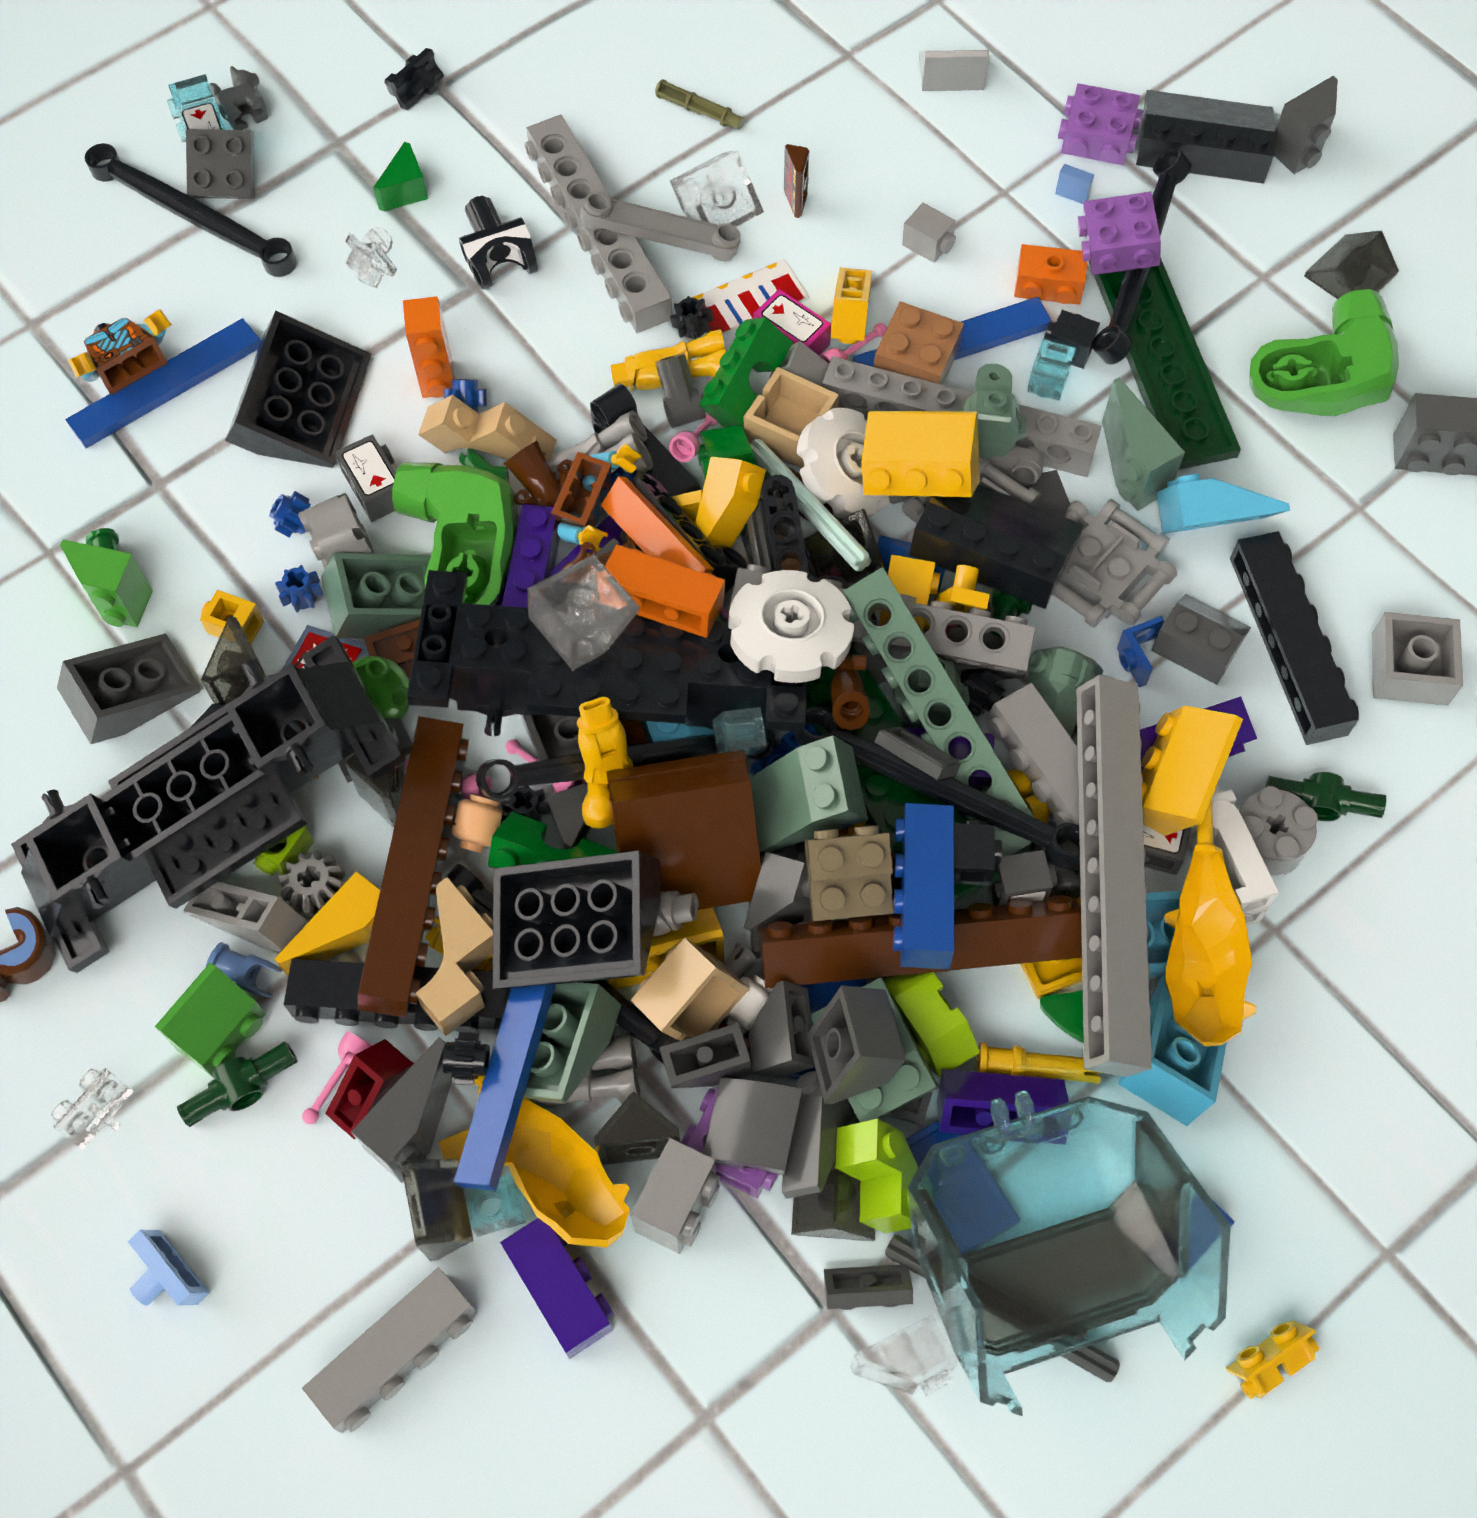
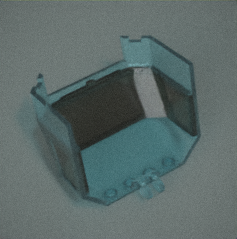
M1023 1090L1015 1094V1107L1019 1118L1009 1121V1110L1005 1102L1001 1098L991 1100L990 1111L994 1126L932 1145L910 1182L908 1197L913 1250L920 1263L953 1351L981 1403L994 1406L998 1402L1006 1405L1010 1413L1023 1417V1408L1005 1374L1160 1322L1185 1361L1197 1349L1193 1341L1206 1327L1214 1331L1226 1318L1231 1225L1147 1111L1088 1096L1034 1113L1033 1101L1029 1093Z

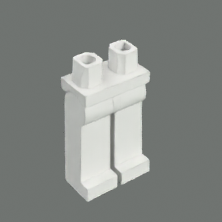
M1217 784L1212 796L1213 844L1222 849L1232 889L1245 914L1246 926L1261 922L1279 891L1239 810L1234 805L1237 799L1233 790L1221 792ZM1197 825L1191 827L1189 838L1193 837V848L1197 844Z

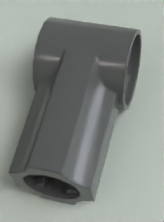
M681 353L656 361L657 372L665 395L663 406L670 426L675 428L704 419L706 413L698 406L702 398L698 389L694 388L685 354Z

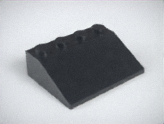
M1147 90L1136 165L1153 168L1156 160L1164 152L1171 148H1179L1192 164L1189 173L1264 184L1274 157L1276 127L1273 107Z
M275 310L265 329L225 441L257 455L333 468L337 459L335 451L341 448L372 354Z
M978 484L972 497L933 496L930 499L914 529L909 555L921 560L935 562L936 566L956 573L957 565L978 568V583L1046 609L1085 525Z
M631 851L494 868L492 989L502 990L644 976L661 902L660 860L641 851Z

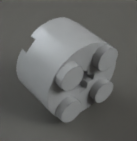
M346 493L334 496L298 513L306 532H310L313 539L309 541L318 561L321 560L324 569L329 564L333 553L375 554L364 526L360 523L356 515L357 512Z
M1267 786L1251 795L1239 810L1271 876L1285 875L1292 872L1300 864L1315 841L1317 833L1316 823L1318 820L1315 810L1309 807L1301 798L1288 791Z

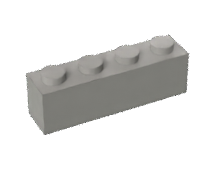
M1030 683L994 703L986 718L989 730L997 740H1001L1004 743L1015 768L1023 771L1027 776L1036 798L1040 802L1046 803L1054 815L1055 825L1059 826L1063 823L1079 825L1078 747L1035 686Z
M438 1267L305 1384L302 1390L334 1430L344 1433L348 1429L350 1432H353L371 1416L369 1409L381 1398L385 1401L389 1400L404 1387L406 1382L403 1378L417 1367L419 1370H422L439 1355L437 1348L449 1337L453 1340L457 1339L465 1333L473 1323L470 1318L477 1312Z

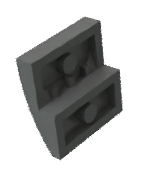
M720 1078L703 1154L715 1159L716 1164L742 1170L746 1166L785 1175L802 1089L761 1081Z

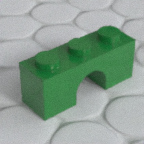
M766 317L747 319L739 325L731 347L720 359V367L714 378L704 388V396L698 406L723 427L742 425L744 429V416L757 398L749 383L751 369L753 368L757 373L775 371L777 367L780 368L793 344Z
M512 811L492 835L488 866L502 868L615 854L617 851L582 838L577 846L571 849L550 847L544 843L547 824Z

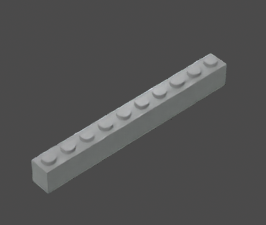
M1099 674L1076 689L1084 1070L1128 1077L1152 1069L1151 1058L1153 1054L1150 1037L1151 1006L1149 1004L1148 980L1150 968L1147 951V889L1145 886L1144 866L1146 852L1143 837L1144 812L1142 809L1143 776L1141 774L1140 752L1142 746L1139 723L1140 703L1138 685Z

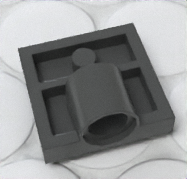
M186 129L187 195L192 198L254 199V132L251 130Z

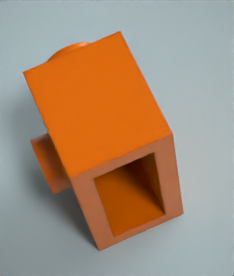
M1021 244L1014 297L1028 300L1039 297L1043 301L1080 305L1087 271V262H1083L1082 251Z

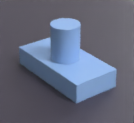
M140 1229L128 1241L149 1268L130 1288L132 1295L141 1304L148 1306L164 1290L167 1291L178 1306L198 1305L210 1293L161 1230Z

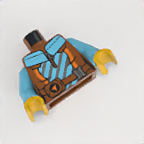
M158 309L144 319L146 324H135L128 318H121L112 324L101 323L95 327L93 334L83 341L87 352L69 359L68 362L77 378L82 377L87 382H93L100 376L109 394L112 395L167 364L158 345L162 343L166 328L172 325L163 311Z
M627 444L622 445L618 451L596 453L590 456L577 452L551 512L560 523L557 533L562 540L582 545L584 542H591L595 546L596 552L601 549L599 548L600 541L604 536L608 537V533L597 529L596 526L604 510L600 505L611 489L612 469L621 467L627 472L632 473L637 468L634 462L641 458L642 455Z

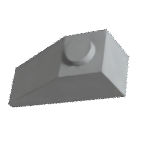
M217 882L189 900L183 910L194 918L260 947L281 952L303 929L307 922L304 917L277 896Z

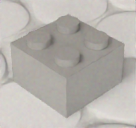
M1384 612L1372 632L1373 698L1448 706L1463 686L1460 619Z
M669 1138L630 1214L635 1232L678 1254L681 1253L684 1244L691 1247L701 1228L702 1223L699 1222L700 1212L703 1206L707 1208L712 1206L720 1189V1185L717 1184L720 1176L716 1174L715 1159Z

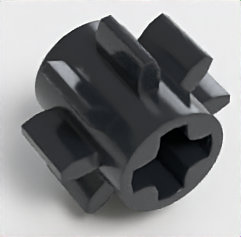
M687 296L679 304H674L676 314L671 315L670 320L672 327L677 328L680 338L686 336L695 340L704 333L710 332L708 322L713 321L712 310L706 308L703 298L698 300Z
M989 669L986 672H982L981 675L973 672L964 685L968 687L970 701L967 707L972 714L979 717L985 711L990 712L994 703L1005 697L1007 690L1003 689L1000 684L1003 677Z
M530 786L519 787L509 797V801H501L502 810L508 813L506 818L513 811L541 822L542 815L550 814L549 805L543 802L546 798L543 789L535 792Z
M459 1032L455 1042H446L443 1072L452 1074L454 1084L474 1086L478 1075H486L490 1061L489 1044H481L479 1033Z

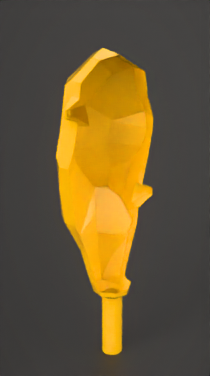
M1211 799L1203 822L1197 825V844L1195 845L1191 864L1180 895L1179 909L1164 914L1165 922L1175 928L1167 957L1165 985L1170 996L1174 1022L1204 1047L1225 1044L1242 1032L1243 1020L1256 1014V1006L1244 1000L1248 976L1253 965L1245 914L1232 889L1222 849L1213 844V802Z
M478 1075V1079H475V1084L479 1087L478 1094L480 1095L485 1076ZM523 1098L524 1101L521 1103L504 1166L509 1167L515 1184L530 1203L536 1216L549 1225L568 1244L608 1248L623 1234L630 1212L624 1200L630 1188L626 1183L612 1184L600 1162L598 1153L561 1118L534 1104L529 1099ZM526 1137L529 1149L519 1152Z

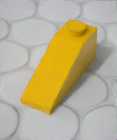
M839 268L833 302L830 338L838 339L839 342L844 344H855L858 341L865 340L872 270Z
M710 458L695 525L712 545L731 548L747 523L748 518L758 505L766 469L738 459Z
M356 871L275 957L274 960L282 971L289 976L291 959L326 961L369 942L380 889Z

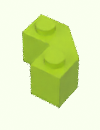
M934 972L888 976L883 979L929 1068L936 1075L941 1077L942 1069L953 1070L980 1053L967 1019L958 1007L952 1010L948 1001L943 998L940 991L943 989V985Z
M880 1119L838 1127L835 1168L861 1181L859 1222L884 1234L926 1226V1208L928 1206L926 1184L903 1132Z

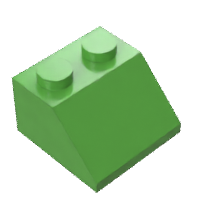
M63 539L60 546L102 619L116 627H122L123 624L138 627L153 590L132 553Z
M209 963L154 1027L178 1052L212 1076L213 1071L219 1065L235 1057V1050L246 1038H251L262 1025V1018L266 1013L252 997L215 965Z

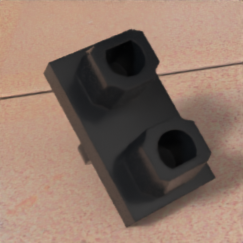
M425 48L417 56L412 55L405 61V67L397 74L391 73L384 80V83L390 95L396 97L401 109L408 110L424 94L433 95L438 90L437 83L444 77V74L435 62L433 50Z

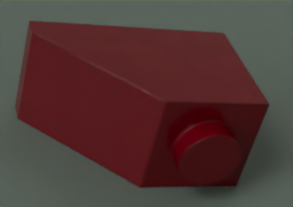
M386 1039L355 1054L325 1114L351 1138L356 1139L351 1131L414 1063Z

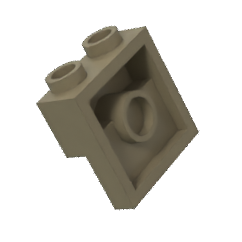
M879 825L854 827L855 835L839 836L838 829L814 831V839L804 840L812 921L894 914L890 875L893 874L890 837L887 832L879 833Z

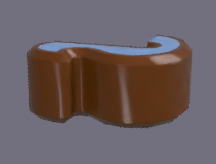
M20 907L5 909L18 942L0 950V1002L7 1000L10 996V993L5 989L7 984H29L39 980L50 970L56 955L53 937L49 936L45 925L31 911Z

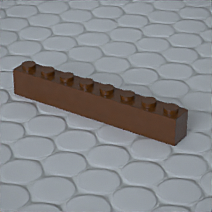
M418 716L358 991V1010L407 1018L409 1004L417 1005L418 1003L416 992L420 990L421 980L415 979L417 967H425L429 944L422 943L424 930L432 931L436 908L429 907L431 895H436V887L442 881L443 873L436 872L438 860L446 861L450 838H445L443 835L445 826H453L456 805L450 804L452 793L459 794L463 772L457 771L458 761L466 762L469 739L463 738V723Z
M1064 895L1051 896L1047 901L1031 902L1026 899H1014L1006 905L992 906L988 903H973L968 908L954 909V954L950 969L900 967V951H893L894 926H901V914H888V916L854 917L848 918V920L812 921L811 919L806 924L795 925L779 921L769 924L768 927L758 928L761 973L765 988H774L776 983L780 981L805 985L1082 958L1081 907L1074 898Z

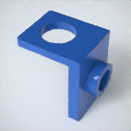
M1162 616L1123 630L1117 645L1122 667L1125 671L1131 672L1139 688L1147 685L1153 670L1140 644L1157 638L1165 621ZM1150 629L1147 633L1137 637L1143 631Z

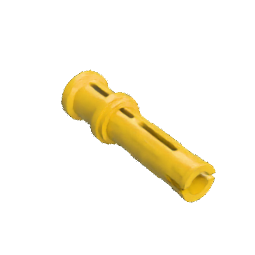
M979 1042L978 1044L980 1053L976 1055V1072L1064 1079L1100 1084L1101 1076L1098 1075L1101 1072L1084 1070V1057L1025 1052V1048H1021L1020 1045H1013L1012 1049L988 1047L986 1042Z

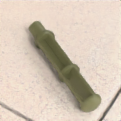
M665 79L660 80L655 87L657 98H663L685 108L687 111H692L699 115L704 114L720 121V125L723 127L731 126L740 130L744 124V117L733 113L731 108L723 107L698 96L695 92H689L670 84Z

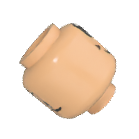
M470 794L469 799L459 801L455 811L453 826L451 827V834L461 839V848L482 853L484 846L491 847L492 835L506 819V813L499 808L500 802Z

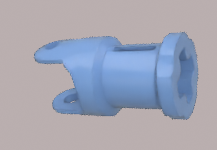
M223 942L218 943L212 950L206 964L207 966L209 963H212L232 981L236 982L241 989L262 997H272L273 995L259 989L256 985V979L261 967L282 972L279 966L255 955L244 956L229 950V945Z

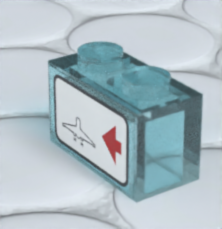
M206 74L168 84L172 98L168 99L167 103L173 119L180 118L181 122L175 124L182 143L186 142V129L225 130Z

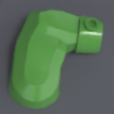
M1371 289L1351 291L1341 296L1332 307L1333 334L1320 335L1308 339L1274 340L1262 345L1251 359L1250 388L1254 396L1271 408L1319 416H1338L1361 407L1386 402L1390 398L1396 382L1399 355L1392 321L1383 297Z
M404 462L399 466L392 488V502L395 511L399 514L431 523L437 521L434 532V547L424 577L425 588L428 570L467 573L468 580L465 597L466 604H496L507 582L517 533L515 492L508 481L491 472L465 465Z

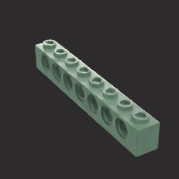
M881 567L845 589L843 593L851 606L850 619L852 623L860 620L867 633L861 636L872 656L878 653L881 654L887 664L886 667L881 669L892 689L900 686L907 699L902 701L901 704L911 721L914 722L920 719L927 731L921 735L922 739L950 755L949 744L953 739L963 737L971 743L970 755L965 759L958 760L961 765L956 776H952V778L969 785L970 775L975 771L983 770L992 779L990 789L984 793L1034 817L884 568ZM885 606L891 611V618L887 624L875 626L870 622V613L875 607ZM896 639H905L911 644L910 654L904 659H895L889 653L890 645ZM919 671L926 672L931 677L930 687L921 693L914 692L909 686L910 677ZM938 704L946 705L951 710V719L943 726H936L929 720L931 708ZM968 815L971 820H977V818ZM995 827V840L1002 841V856L1012 855L1032 843Z

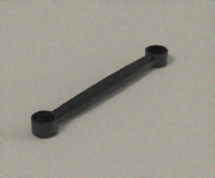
M105 143L96 144L85 153V162L93 178L96 180L107 182L115 179L193 225L261 258L265 271L271 276H286L295 269L296 257L291 244L286 239L271 238L265 240L200 201L121 162L112 145ZM111 159V161L105 165L96 166L99 162L103 160ZM275 254H287L282 260L269 261Z
M1171 148L1164 152L1153 166V172L1159 178L1152 197L1160 236L1175 186L1186 178L1192 167L1191 162L1179 148ZM1150 267L1125 271L1110 324L1100 331L1093 341V350L1106 364L1118 363L1128 355L1132 348L1133 340L1127 334V330Z
M821 707L806 709L805 725L818 724L824 727L829 734L817 736L811 734L806 729H804V732L795 731V738L800 746L833 735L853 747L856 762L939 802L954 806L955 809L983 822L995 825L997 828L1045 847L1048 859L1059 868L1075 869L1080 866V853H1068L1057 843L1058 839L1069 840L1080 851L1079 825L1063 823L1054 828L952 777L936 780L876 743L837 728L838 725L834 722L832 713L827 709Z
M763 723L761 731L764 739L763 746L754 755L750 754L744 746V736L748 730L732 733L730 751L744 750L746 759H764L772 753L775 747L773 730H766L765 723ZM716 735L627 745L629 758L633 762V767L724 753L725 740L722 739L721 752L715 749ZM581 753L518 765L503 759H490L479 767L476 774V783L484 795L496 799H505L512 796L518 787L584 780L585 765ZM495 764L504 765L510 772L509 786L499 793L492 792L485 781L487 771Z
M457 863L442 880L448 877L456 888L463 885L475 901L472 907L481 915L483 913L488 914L493 920V894L485 888L483 883L469 869ZM607 981L578 982L599 984L621 1004L616 1024L649 1047L650 1052L664 1065L659 1047L680 1041L679 1039L677 1040L660 1031L640 1009Z

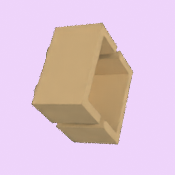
M777 367L762 389V395L759 394L744 416V432L749 444H752L755 439H760L778 458L803 468L804 461L797 455L799 437L805 426L812 420L822 416L831 409L838 408L839 394Z
M684 937L679 944L669 950L665 961L658 969L640 984L638 992L631 1001L660 1031L682 1041L715 1030L733 1007L749 991V988L719 959Z

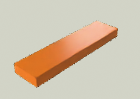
M618 476L600 506L645 554L666 561H674L690 569L712 573L714 569L634 484L627 477Z

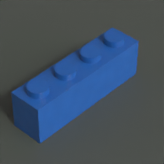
M905 803L903 818H896L894 841L902 842V853H895L894 877L901 878V890H894L893 913L901 914V926H894L893 951H900V967L950 969L954 954V806Z

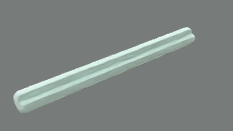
M755 439L750 444L754 455V462L759 467L766 469L765 474L768 477L783 475L792 481L799 511L855 571H862L865 567L871 564L869 553L762 440Z

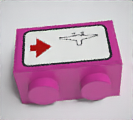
M780 289L753 313V319L766 317L793 344L801 341L817 355L823 353L830 346L831 323Z

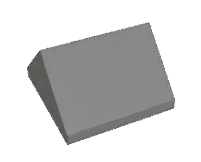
M989 50L919 52L922 91L984 90Z

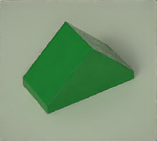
M404 141L373 186L378 209L381 211H389L428 199L422 172L411 144Z

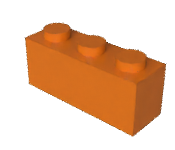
M438 296L403 300L405 332L422 398L443 397L444 389L452 388V379H455L453 359Z
M617 544L598 578L600 603L705 638L708 637L724 603V579L718 578L711 573L690 569L674 561H666L645 554L640 550L629 549Z

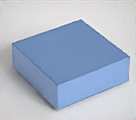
M1064 164L1059 173L1055 194L1083 204V201L1089 199L1094 174Z

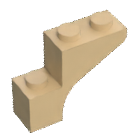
M454 395L428 406L418 434L444 453L455 449H476L506 460L536 440L546 460H551L557 439L506 402L479 414Z
M448 877L442 880L436 887L444 948L443 960L435 976L416 992L421 1007L445 1037L485 1007L480 994L484 987L471 970L493 954V920L486 913L480 916L472 907L475 901L463 885L456 888Z

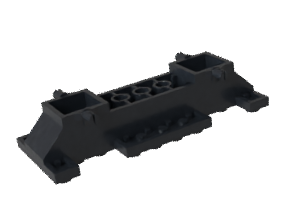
M428 570L407 693L408 705L448 708L449 699L451 698L457 702L458 710L476 711L487 715L484 733L492 736L493 729L494 736H499L501 734L502 717L514 714L581 717L579 711L581 704L600 697H607L610 699L611 708L616 709L620 720L686 724V726L706 727L716 731L715 749L719 752L722 751V739L725 740L724 752L731 750L732 732L740 730L762 731L763 722H765L766 730L804 732L807 682H779L774 680V673L769 670H762L759 673L750 670L739 660L731 647L732 629L728 627V622L715 621L708 637L705 638L600 603L598 582L543 578L539 609L466 604L467 573Z
M333 635L303 654L302 658L307 665L306 668L298 669L291 663L275 674L264 676L256 660L247 661L249 666L244 663L241 670L247 677L250 686L240 697L235 698L110 779L108 783L112 790L98 798L90 793L75 804L64 806L58 790L52 789L46 791L48 795L42 794L41 798L48 809L49 816L41 825L17 839L11 845L22 867L21 874L49 936L55 939L68 970L78 973L110 952L95 920L154 881H157L167 904L177 909L307 825L308 823L292 792L355 752L366 774L373 781L407 760L337 637Z

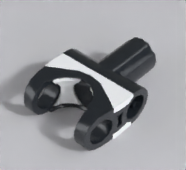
M483 195L472 198L465 206V213L474 233L459 237V244L467 266L481 289L492 287L490 274L493 268L500 263H516L523 270H527L528 274L538 272L532 240L523 219L520 217L502 223L491 198Z

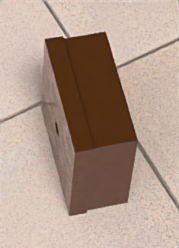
M744 750L606 772L617 853L641 851L659 859L661 891H679L681 895L696 893L699 901L698 910L752 900L761 870L751 781L747 771Z

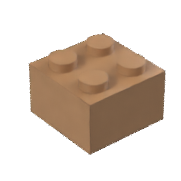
M900 301L875 353L874 367L943 385L960 348L964 323Z

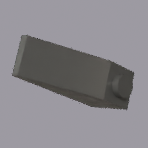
M810 1071L799 1076L795 1085L796 1088L802 1089V1096L785 1175H783L782 1193L785 1198L822 1192L836 1158L837 1128L849 1125L854 1114L848 1099L834 1104H824L816 1071Z

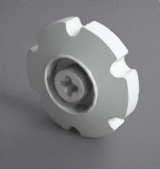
M834 408L812 420L803 429L797 445V455L803 459L804 467L799 472L806 488L822 504H829L833 509L834 516L848 521L866 520L891 504L889 502V495H864L861 461L867 424L864 420V415L853 409Z
M795 570L769 572L762 575L760 585L747 583L735 595L729 610L728 627L732 629L730 644L739 660L755 673L769 670L774 673V680L779 682L800 683L820 678L821 667L827 666L836 669L847 656L854 632V624L849 622L851 606L841 591L825 579H822L820 582H811L807 579L806 572Z

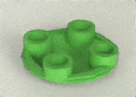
M366 656L352 662L383 718L401 719L409 708L407 699L409 679L405 671L394 661L381 656Z

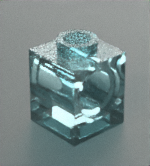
M1042 339L1031 371L1027 392L1037 394L1043 398H1052L1060 401L1076 348Z
M761 707L723 711L712 721L718 753L744 750L745 755L756 754L767 746Z
M512 1174L500 1177L496 1191L463 1188L466 1201L459 1202L464 1227L472 1226L477 1237L526 1223L518 1187L514 1182ZM489 1198L500 1199L501 1206L495 1214L485 1216L480 1213L481 1205L485 1200Z

